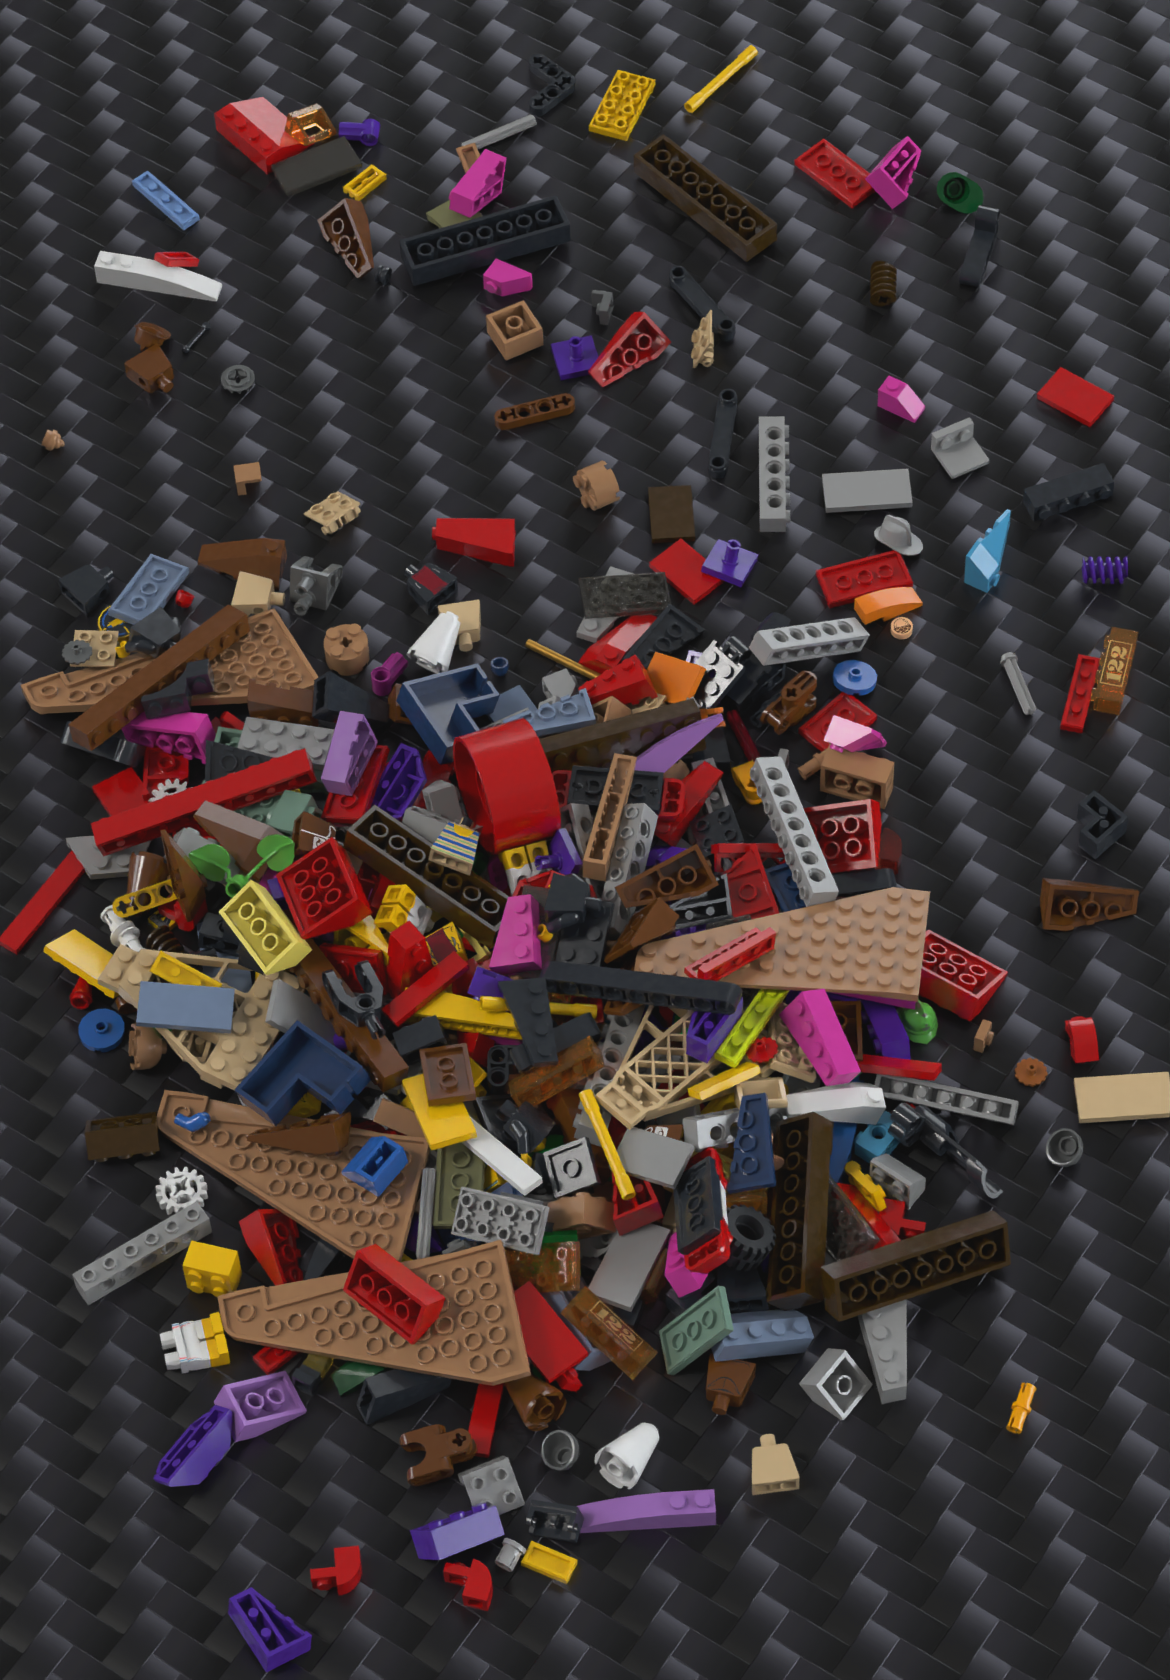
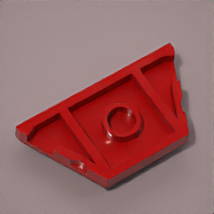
M155 745L153 748L145 746L143 801L155 798L152 791L154 789L159 791L157 787L159 783L166 786L165 781L167 779L171 781V784L174 783L176 778L179 779L180 785L185 781L189 784L190 759L184 758V754L179 752L166 753Z
M754 844L746 854L733 863L730 869L724 872L727 873L733 916L732 921L735 923L779 913L756 844Z

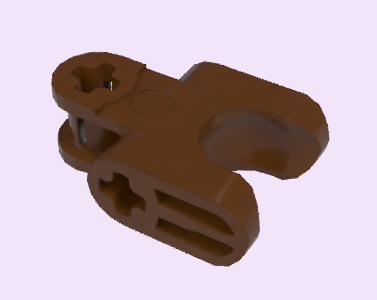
M801 671L783 687L781 696L764 710L760 721L765 725L769 723L774 727V732L779 735L785 732L789 726L798 725L816 708V697L811 694L817 686L815 674L810 671Z
M435 1424L404 1433L400 1437V1445L407 1452H426L424 1460L407 1471V1481L413 1486L425 1485L452 1476L454 1474L453 1464L468 1461L477 1452L476 1442L472 1439L470 1433L462 1428L446 1432L445 1426Z

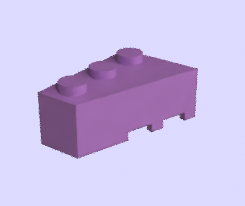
M340 711L321 776V780L328 792L352 796L378 743L364 714Z

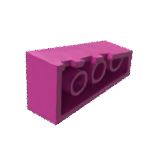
M144 711L121 728L127 741L153 748L155 745L170 754L173 751L184 754V758L190 760L194 757L202 759L203 764H206V740L214 742L216 737L208 715L202 713L184 712L147 720Z
M825 989L802 991L779 1014L826 1086L849 1083L861 1072Z

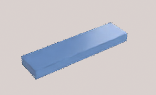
M148 170L132 180V185L181 229L185 230L200 220L199 215Z

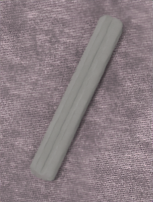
M533 115L525 116L465 141L461 146L475 143L477 149H480L535 126V117Z
M424 1168L422 1173L416 1250L417 1259L430 1257L436 1170L433 1168Z

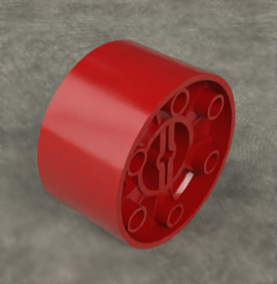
M520 718L454 739L453 757L461 797L468 818L474 821L473 828L476 825L483 826L478 842L485 853L489 856H494L507 850L552 839L556 831L561 828L559 802L548 760L531 724L526 719Z

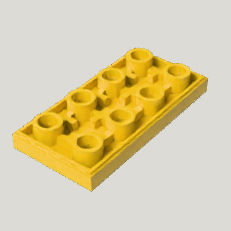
M617 70L589 124V131L627 141L656 85L655 79Z
M75 929L45 945L43 952L52 957L54 961L61 963L72 973L85 979L88 984L95 986L104 992L106 996L113 999L119 996L118 993L98 984V978L113 954Z
M423 1074L402 1080V1086L431 1151L477 1137L476 1129L463 1102L429 1107Z

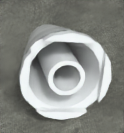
M449 611L446 614L441 613L412 645L406 655L410 659L414 656L418 659L416 662L418 665L436 674L439 671H448L461 624L458 621L459 617Z
M641 1423L601 1448L595 1454V1464L599 1462L602 1468L599 1471L601 1475L617 1488L628 1486V1489H631L636 1485L659 1441L657 1428L649 1423Z

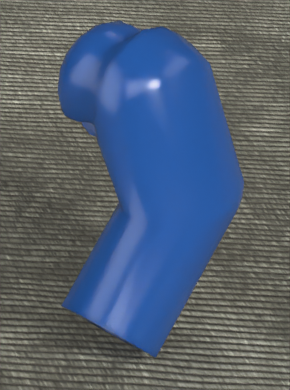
M207 1112L197 1113L191 1117L178 1113L174 1123L190 1132H195L204 1128L211 1118Z

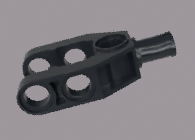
M369 961L357 962V965H354L356 977L365 992L354 998L346 995L342 987V980L337 978L332 969L322 972L324 988L338 1014L357 1027L367 1026L373 1039L377 1040L375 1033H377L379 1039L382 1038L386 1033L380 1022L383 986Z

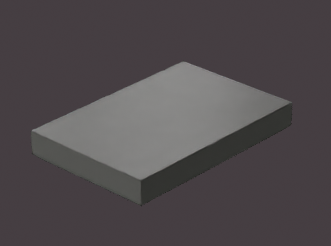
M633 1127L630 1130L627 1128L616 1151L626 1174L675 1189L695 1148L693 1144Z

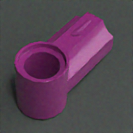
M398 652L392 653L381 667L372 670V690L376 695H388L392 690V684L408 667V661L402 654Z

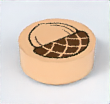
M898 617L892 621L891 634L895 638L907 639L912 635L913 624L908 618Z

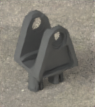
M303 556L291 566L289 601L296 602L294 605L296 614L305 615L310 606L327 610L342 577L343 567L341 565L332 563L322 572L314 571L311 568V563H313L314 559Z

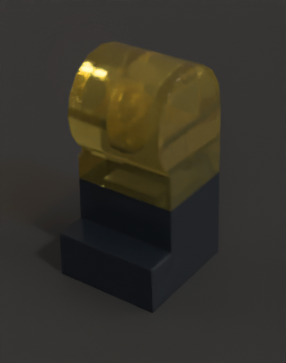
M308 1354L307 1359L304 1360L300 1368H296L292 1374L293 1386L313 1396L330 1369L334 1358Z

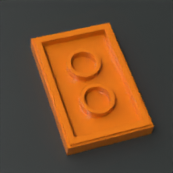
M658 652L654 653L647 668L656 693L667 696L664 702L669 704L687 700V697L689 699L694 697L706 671L700 665Z

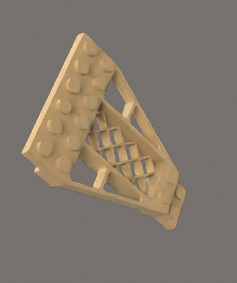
M120 944L99 976L98 984L118 993L126 1002L132 1004L138 1010L140 982H153L155 979L156 982L161 983L159 976L149 972L160 951L141 949L140 952H137ZM162 951L185 964L221 967L217 976L211 977L218 982L221 981L228 968L252 971L238 965L237 959ZM283 970L270 975L260 974L248 993L235 989L233 1005L235 1012H233L231 1034L183 1030L179 1037L176 1038L166 1028H156V1030L201 1075V1080L220 1089L224 1085L234 1090L269 1052L281 1032L265 1022L273 982L280 979L302 993L306 991V988L303 989L296 976ZM222 983L223 985L221 988H233ZM188 1032L216 1044L205 1064H201L182 1044Z
M649 1005L613 1081L596 1094V1101L629 1130L641 1120L645 1122L734 1093V1086L704 1100L688 1097L677 1101L688 1092L687 1088L696 1085L701 1080L705 1081L714 1077L710 1072L722 1063L714 1059L715 1054L708 1063L702 1061L700 1063L688 1062L689 1055L686 1054V1028H689L693 1010L669 1008L681 1019L663 1033L649 1021L655 1007ZM763 1029L757 1038H768V1032ZM643 1030H646L656 1038L630 1060ZM670 1041L683 1042V1048H671ZM654 1054L667 1055V1061H654ZM745 1054L738 1065L746 1061L750 1063L753 1062L752 1060H748V1056ZM671 1055H682L684 1062H671ZM769 1061L755 1062L754 1064L759 1065L761 1073L750 1079L767 1078L776 1070L770 1069ZM638 1068H651V1075L638 1074ZM655 1068L667 1069L668 1075H655ZM672 1069L684 1070V1076H672ZM688 1070H696L689 1076ZM646 1082H651L652 1087H650ZM656 1082L668 1083V1090L656 1089ZM672 1083H679V1085L673 1089Z

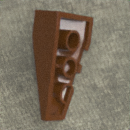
M695 844L614 888L624 907L630 908L647 905L659 897L665 902L699 896L719 884L698 844Z

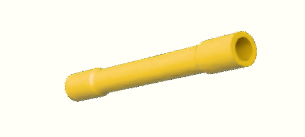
M749 45L710 83L693 95L684 104L685 109L693 113L731 76L758 55L757 49Z
M480 997V1010L508 1011L504 998ZM549 1002L550 1012L554 1015L578 1017L591 1012L594 1019L597 1015V1006L593 1004Z
M586 1089L579 1093V1098L586 1114L591 1120L611 1167L623 1200H629L636 1195V1192L616 1151L592 1089Z

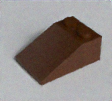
M660 897L632 914L604 959V962L608 964L639 950L648 943L659 941L663 935H670L676 928L675 922L679 915Z
M830 1001L856 1061H863L861 1001Z

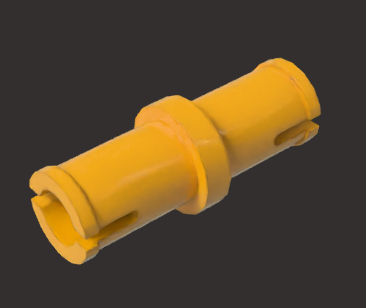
M1025 1382L1021 1384L1017 1400L1013 1402L1011 1407L1013 1411L1006 1426L1008 1431L1015 1434L1016 1432L1018 1434L1022 1432L1026 1416L1030 1414L1032 1409L1030 1404L1037 1389L1034 1385L1030 1383L1025 1384Z

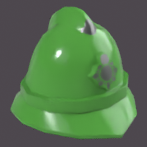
M918 999V1002L915 1004V1010L899 1007L896 1010L909 1040L915 1043L928 1044L934 1038L938 1028V1021L935 1011L928 1003L921 1002Z

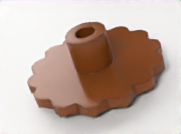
M1036 1058L1022 1059L1015 1068V1077L1025 1086L1030 1085L1034 1087L1046 1080L1045 1077L1048 1074L1046 1072L1047 1067Z

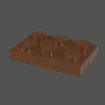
M467 1043L419 1049L429 1107L476 1100Z

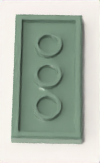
M717 1286L659 1330L667 1374H677L734 1331L725 1287Z

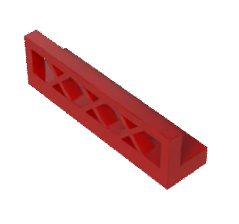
M755 927L684 968V973L689 978L718 981L774 949L776 932L771 927L762 932Z

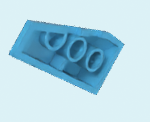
M1007 509L995 521L993 529L988 528L986 530L984 539L980 537L966 555L964 583L988 593L992 586L995 587L1000 579L999 570L1010 526V510Z

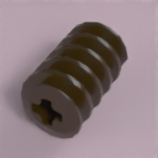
M875 261L871 265L870 302L877 307L889 305L896 301L897 269L886 261Z
M167 925L156 928L147 938L146 946L149 950L188 954L187 951H184L183 945L179 944V940L174 938V933L169 932L170 928Z

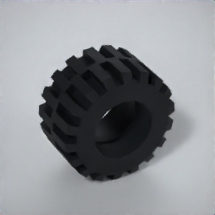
M742 1204L739 1207L732 1205L730 1208H727L728 1230L733 1236V1241L730 1244V1258L726 1261V1265L729 1267L733 1266L736 1270L750 1271V1269H757L775 1246L776 1234L774 1233V1226L770 1225L771 1221L765 1218L763 1213L755 1211V1208H747Z

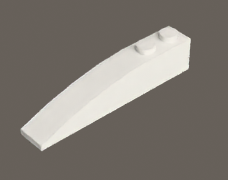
M100 251L94 265L97 283L215 302H217L222 288V283L180 267H166L155 260Z

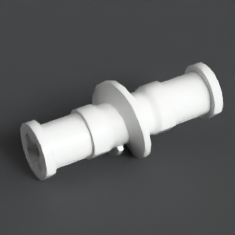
M112 905L103 910L100 917L110 927L109 929L112 932L110 939L114 946L119 947L122 944L137 952H140L141 949H146L141 946L138 939L140 931L132 921H126L124 918L114 914Z

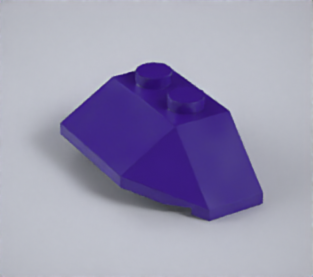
M402 743L399 745L381 775L371 807L374 805L378 806L398 821L403 819L406 808L413 805L427 782L421 757L417 749Z
M214 1405L210 1412L193 1422L160 1460L153 1479L169 1487L200 1484L230 1448L233 1412L228 1408Z

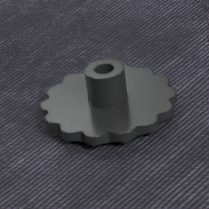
M84 640L70 641L62 649V657L65 659V662L79 665L90 660L92 647L89 643H85Z

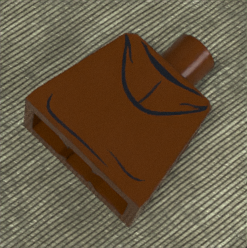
M710 1353L706 1399L714 1401L712 1407L714 1413L725 1415L728 1405L734 1407L741 1406L755 1378L756 1364L738 1359L715 1362L713 1353Z

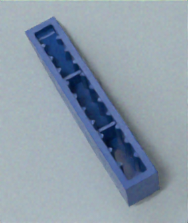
M857 1076L850 1082L864 1083V1080H859V1076ZM834 1121L828 1192L835 1182L842 1183L846 1174L844 1169L846 1163L851 1160L858 1123Z

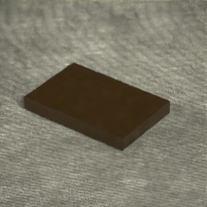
M691 485L648 487L652 543L677 542L679 539L695 541Z

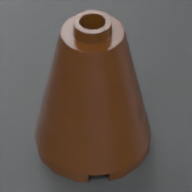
M139 851V855H135V852H132L129 859L127 894L167 880L169 870L168 865L163 862L164 857L144 851ZM141 893L138 896L139 904L147 906L151 902V896L148 893ZM134 896L129 897L132 902L127 903L126 908L133 906V910H137L138 907L134 903ZM151 909L139 912L132 916L141 918L142 915H147Z
M533 1373L530 1376L504 1383L524 1425L531 1431L546 1429L549 1427L547 1423L552 1419L557 1421L565 1410L567 1402L562 1391Z

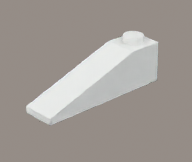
M849 1082L786 1095L788 1107L785 1108L787 1118L814 1111L830 1121L876 1125L885 1111L886 1105L882 1088L870 1083Z

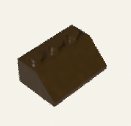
M157 1112L87 1120L85 1139L88 1160L104 1162L109 1157L118 1156V1159H127L132 1157V1154L141 1153L142 1156L154 1155L156 1151H160Z

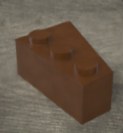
M249 678L247 703L250 717L314 727L319 726V719L312 717L313 690L290 686V690L277 688L276 683L270 682L269 686L256 684L255 679Z

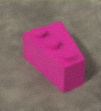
M906 136L897 143L865 178L892 209L907 199L909 194L907 193L908 187L912 184L913 180L911 177L913 171L916 170L921 154V149L909 136Z
M485 149L450 192L449 209L471 218L501 194L506 157Z
M531 894L508 897L489 965V968L495 973L503 975L542 969L541 940L537 937L540 934V931H538V926L540 925L539 902Z
M674 1233L669 1238L665 1277L680 1298L700 1289L708 1273L691 1272L685 1267L684 1255L678 1252L677 1234Z

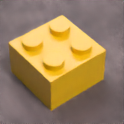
M191 1241L182 1265L187 1288L196 1293L206 1292L216 1297L235 1292L242 1276L238 1251Z

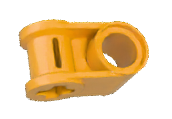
M752 760L731 768V773L745 801L751 805H757L762 803V800L758 797L755 783L750 778V769L754 765Z

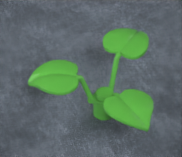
M279 834L264 837L257 846V853L264 859L246 876L237 874L231 877V870L227 868L230 864V856L226 849L217 844H207L189 853V858L197 870L211 881H221L225 874H227L225 890L228 896L233 898L264 863L267 862L268 867L274 871H282L290 866L295 858V843L289 837Z

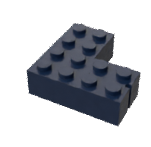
M478 663L402 683L396 701L440 765L454 762V739L479 731L480 729L472 718L493 713L499 699V693L493 684L487 681L488 677Z
M297 1020L234 1090L245 1105L274 1126H277L306 1092H309L340 1115L354 1100L352 1095H358L371 1081V1078L362 1065Z

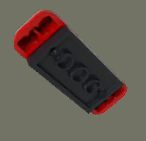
M572 766V771L557 770L553 772L552 776L559 808L570 803L589 805L591 816H596L610 768ZM635 770L627 804L645 803L658 815L657 821H676L683 812L685 784L679 779L664 778V772Z
M712 1147L705 1148L702 1152L690 1158L676 1188L673 1189L678 1252L684 1255L685 1267L689 1271L702 1274L709 1273L730 1258V1244L733 1241V1236L728 1230L725 1194L728 1181L724 1178L722 1160L718 1152Z

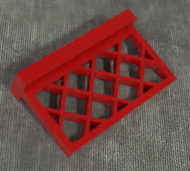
M719 843L711 845V854H714L715 872H725L721 868V858H728L734 863L736 861L734 858H741L754 844L757 846L762 863L767 858H771L777 865L784 864L786 862L785 855L778 843Z

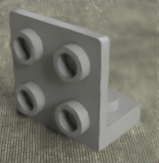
M970 417L932 433L931 450L952 479L989 464L988 457L973 437L974 423Z
M500 1456L457 1474L460 1483L465 1485L472 1506L485 1502L488 1506H496L498 1514L501 1515L525 1504L508 1457Z

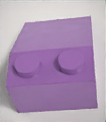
M286 1371L224 1385L214 1400L215 1405L228 1408L233 1412L231 1436L234 1442L257 1437L305 1414L307 1411Z

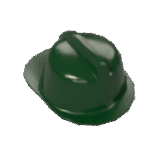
M949 172L943 175L937 184L939 199L959 212L972 213L977 211L979 205H982L984 197L981 187L960 173Z

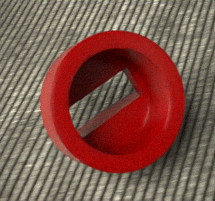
M178 590L175 601L178 606L187 608L192 604L195 596L189 592Z

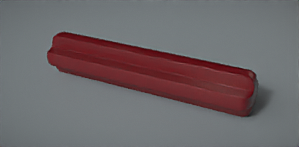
M735 709L728 711L726 718L748 762L752 760L755 762L756 758L761 756L738 711Z

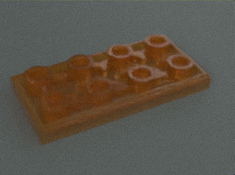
M580 1242L542 1243L539 1255L504 1247L513 1291L528 1281L533 1284L539 1293L580 1291Z

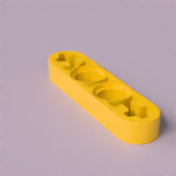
M171 879L116 898L112 904L114 914L124 918L176 900L174 892L169 898H163L160 895V888L162 886L169 885L172 888ZM141 893H148L151 896V902L147 906H142L138 902V896ZM134 896V903L138 907L137 910H133V906L126 908V913H123L121 910L117 911L116 907L119 906L120 901H123L125 904L132 901L129 897Z

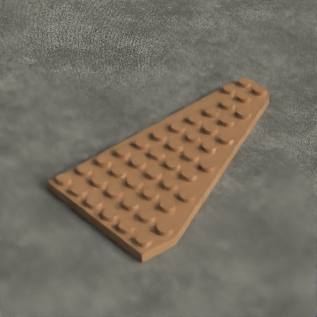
M273 608L248 617L250 631L210 661L214 673V692L192 696L191 706L247 703L249 678L255 679L256 684L269 686L271 682L276 683L277 688L290 690V686L314 691V680L318 676L279 614ZM136 653L124 658L115 659L114 667H88L64 674L62 671L22 684L21 689L30 707L39 714L85 712L155 660V658L147 654Z
M891 887L651 942L638 950L634 971L688 977L684 973V968L755 927L761 932L771 927L776 932L774 949L718 981L734 983L740 988L797 991L825 989L826 992L853 993L918 1002L930 892Z
M164 1090L157 1114V1125L164 1137L354 1259L357 1250L377 1244L396 1260L402 1261L422 1184L423 1169L426 1168L430 1153V1147L426 1138L384 1134L350 1127L348 1145L340 1150V1154L335 1156H327L326 1153L312 1154L247 1141L246 1136L255 1130L274 1126L247 1106L212 1100L208 1096L188 1092ZM207 1112L211 1118L204 1128L195 1132H190L174 1123L178 1113L191 1117L197 1113ZM287 1114L278 1125L286 1124V1127L289 1128V1125L307 1119L308 1124L314 1120ZM386 1136L404 1148L408 1163L383 1193L377 1197L343 1176L341 1172L371 1137Z
M502 1240L454 1253L400 1262L445 1297L439 1317L413 1345L343 1291L349 1272L270 1287H253L217 1296L222 1326L226 1333L236 1341L492 1386L531 1375Z

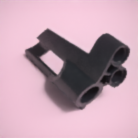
M901 1103L894 1109L890 1116L893 1122L888 1129V1133L903 1146L910 1147L919 1139L937 1155L941 1156L947 1153L966 1169L970 1181L989 1197L995 1199L1003 1192L1001 1188L986 1177L988 1170L959 1145L950 1125L927 1106L921 1104L913 1108L907 1103Z

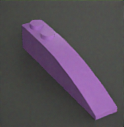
M719 713L697 721L657 742L637 757L635 770L665 773L724 720L723 715Z
M714 1489L642 1494L577 1506L584 1517L580 1533L716 1525Z

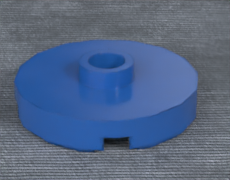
M846 660L834 668V685L848 695H853V693L866 695L872 692L876 686L877 674L875 670L862 661Z
M96 1009L84 1016L79 1024V1038L82 1044L91 1051L108 1052L115 1049L124 1039V1021L113 1010Z

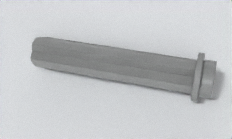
M1012 652L1005 653L1001 656L1000 664L1002 667H1005L1024 714L1032 715L1036 711V706L1017 664L1018 658Z

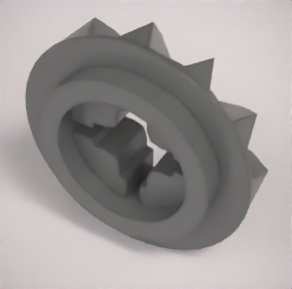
M234 365L222 373L221 384L224 390L228 389L231 394L234 391L240 394L241 391H248L250 386H254V373L247 366ZM237 375H239L240 383H236Z

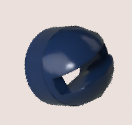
M496 657L492 659L491 670L494 675L501 677L508 672L509 665L506 658Z

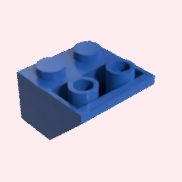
M386 1136L371 1137L341 1173L379 1197L406 1166L408 1159L404 1148Z

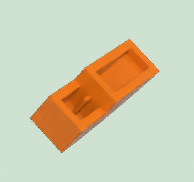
M897 587L875 591L855 598L854 610L864 625L880 618L885 622L923 606V602L912 587Z

